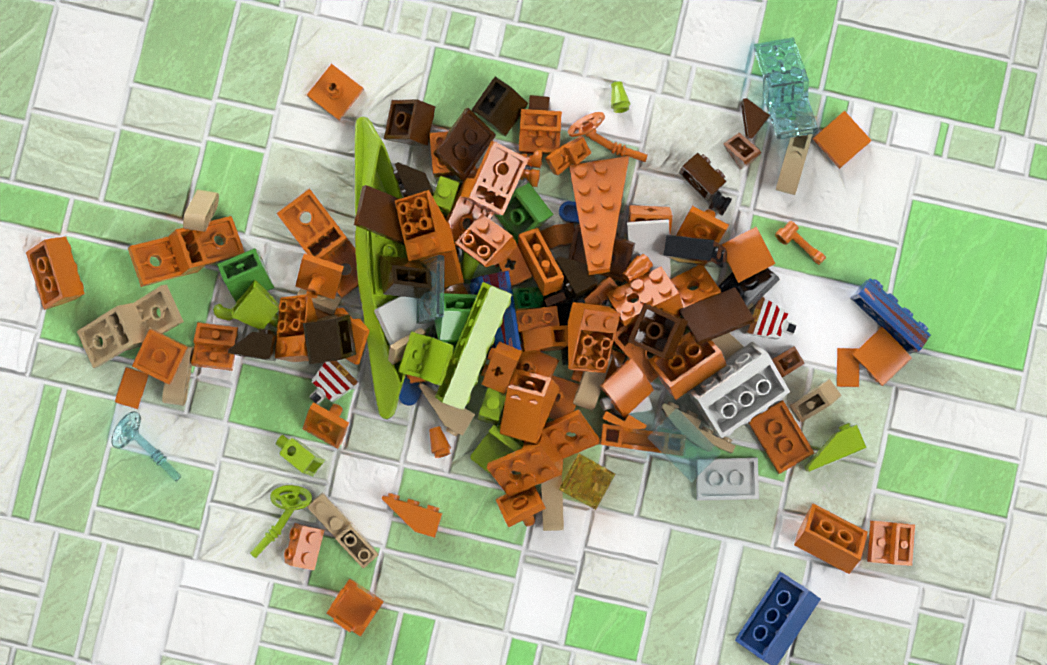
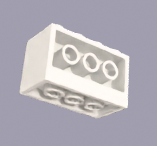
M753 341L725 359L727 365L687 392L707 425L721 439L731 435L741 425L749 423L751 418L765 412L770 405L781 401L790 392L768 353Z

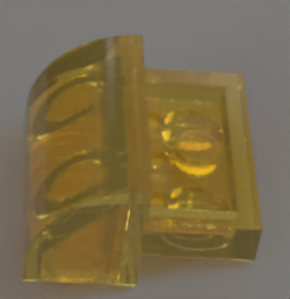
M578 453L559 490L596 510L615 473Z

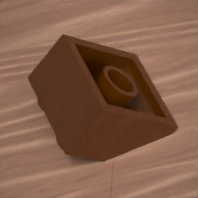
M418 99L391 100L384 139L413 146H428L429 133L431 132L436 106Z
M696 153L681 167L679 174L708 201L727 181L724 179L725 175L719 169L715 170L710 165L711 161L704 154Z
M644 303L628 342L664 359H673L689 321Z

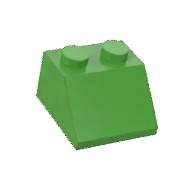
M530 183L514 191L504 215L495 214L507 232L513 236L516 243H518L519 234L539 228L554 215Z

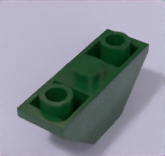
M539 287L513 288L512 295L515 312L547 307L545 303L546 298L556 295V293L553 292L543 296Z

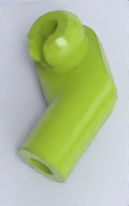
M216 304L213 307L214 315L217 318L226 321L234 319L231 309L223 307L222 304Z

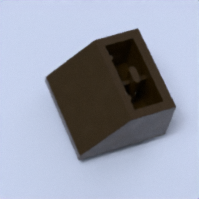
M495 76L472 108V111L484 123L506 137L521 116V109H526L529 103L511 86Z
M399 162L395 163L397 169L393 172L398 184L404 185V188L401 189L404 198L429 190L432 196L434 195L426 173Z
M379 256L384 295L421 299L432 289L430 269L419 260L409 261L408 258Z
M560 256L556 258L555 261L564 276L563 289L568 298L572 297L575 301L590 293L597 286L598 281L594 275H589L587 264Z
M331 314L303 323L309 364L337 361L356 355L350 314Z

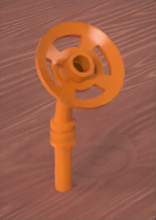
M603 112L588 114L577 120L568 129L569 136L578 137L586 135V137L609 149L613 154L616 152V155L629 156L643 162L647 160L648 154L627 148L626 145L622 146L621 143H613L596 133V128L605 119Z

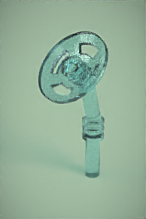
M136 411L125 415L114 429L111 438L112 446L120 449L135 440L151 455L150 458L154 459L153 461L157 466L160 465L175 482L178 481L181 475L166 460L167 457L160 453V449L157 450L139 433L141 415Z

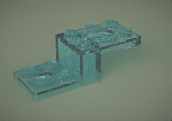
M794 37L754 44V52L763 76V98L777 140L818 133V125L808 99L809 79ZM780 56L783 57V59H777L775 57ZM789 117H796L797 120L792 121Z

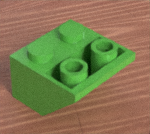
M256 248L217 264L222 278L236 303L254 280L267 291L275 288L260 252Z
M439 293L431 307L438 340L458 343L477 295Z

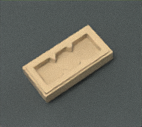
M300 289L297 295H304L307 290ZM322 295L312 298L314 308L328 314H334L342 300L338 296L335 299Z
M422 328L414 331L419 334H426ZM410 334L390 346L388 361L393 365L403 359Z

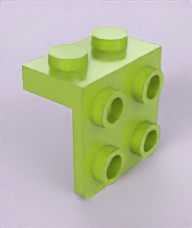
M411 331L399 372L419 377L440 386L446 377L447 367L453 354V345Z
M500 424L498 427L495 425L491 427L470 456L472 461L489 474H491L487 469L489 462L520 450L524 445L519 439L514 438L513 440L508 436L501 435Z

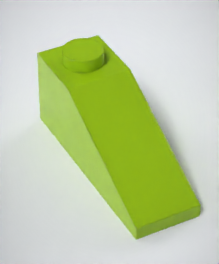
M850 423L838 427L839 431L835 432L804 467L805 470L810 472L867 448L858 426H851Z

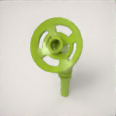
M285 485L271 492L270 500L272 504L278 508L285 509L276 525L271 526L272 529L268 530L269 533L266 532V536L250 552L254 558H257L272 541L274 542L275 538L279 537L278 534H282L281 531L294 510L303 509L310 505L312 494L307 489L295 485ZM301 494L306 498V500L301 501V498L298 496Z

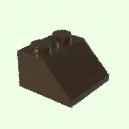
M259 329V332H251L229 348L228 353L235 356L276 361L275 347L277 336L271 330Z

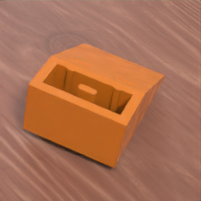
M429 190L395 200L409 261L424 260L456 250L452 231Z
M307 294L280 298L275 347L276 359L289 362L309 361L303 323L317 319L312 298Z
M572 303L568 320V369L606 373L620 318L619 312L609 306Z
M515 369L507 387L500 428L501 435L537 444L560 389L552 378Z

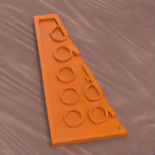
M629 156L569 165L589 275L610 272Z

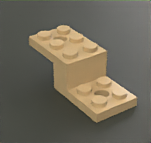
M166 284L161 285L134 303L114 307L79 329L77 333L92 367L96 368L126 350L141 347L149 329L164 334L184 321ZM158 308L161 311L160 317L157 315ZM100 337L103 340V345L99 342Z

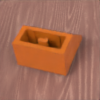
M481 214L455 242L456 246L484 267L503 262L516 248L513 236L484 214Z

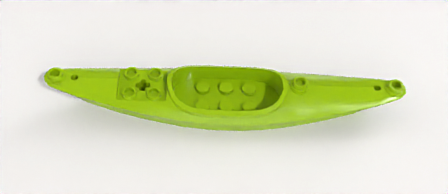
M364 116L359 117L355 123V217L362 186L368 185L396 198H402L387 149L372 122ZM356 226L355 249L358 286L364 323L370 330L367 344L379 415L383 419H390L395 414L405 374L399 372L402 360L394 365L388 361L390 344L374 312L377 308L399 297L383 294L379 256L386 255L408 258L405 245Z

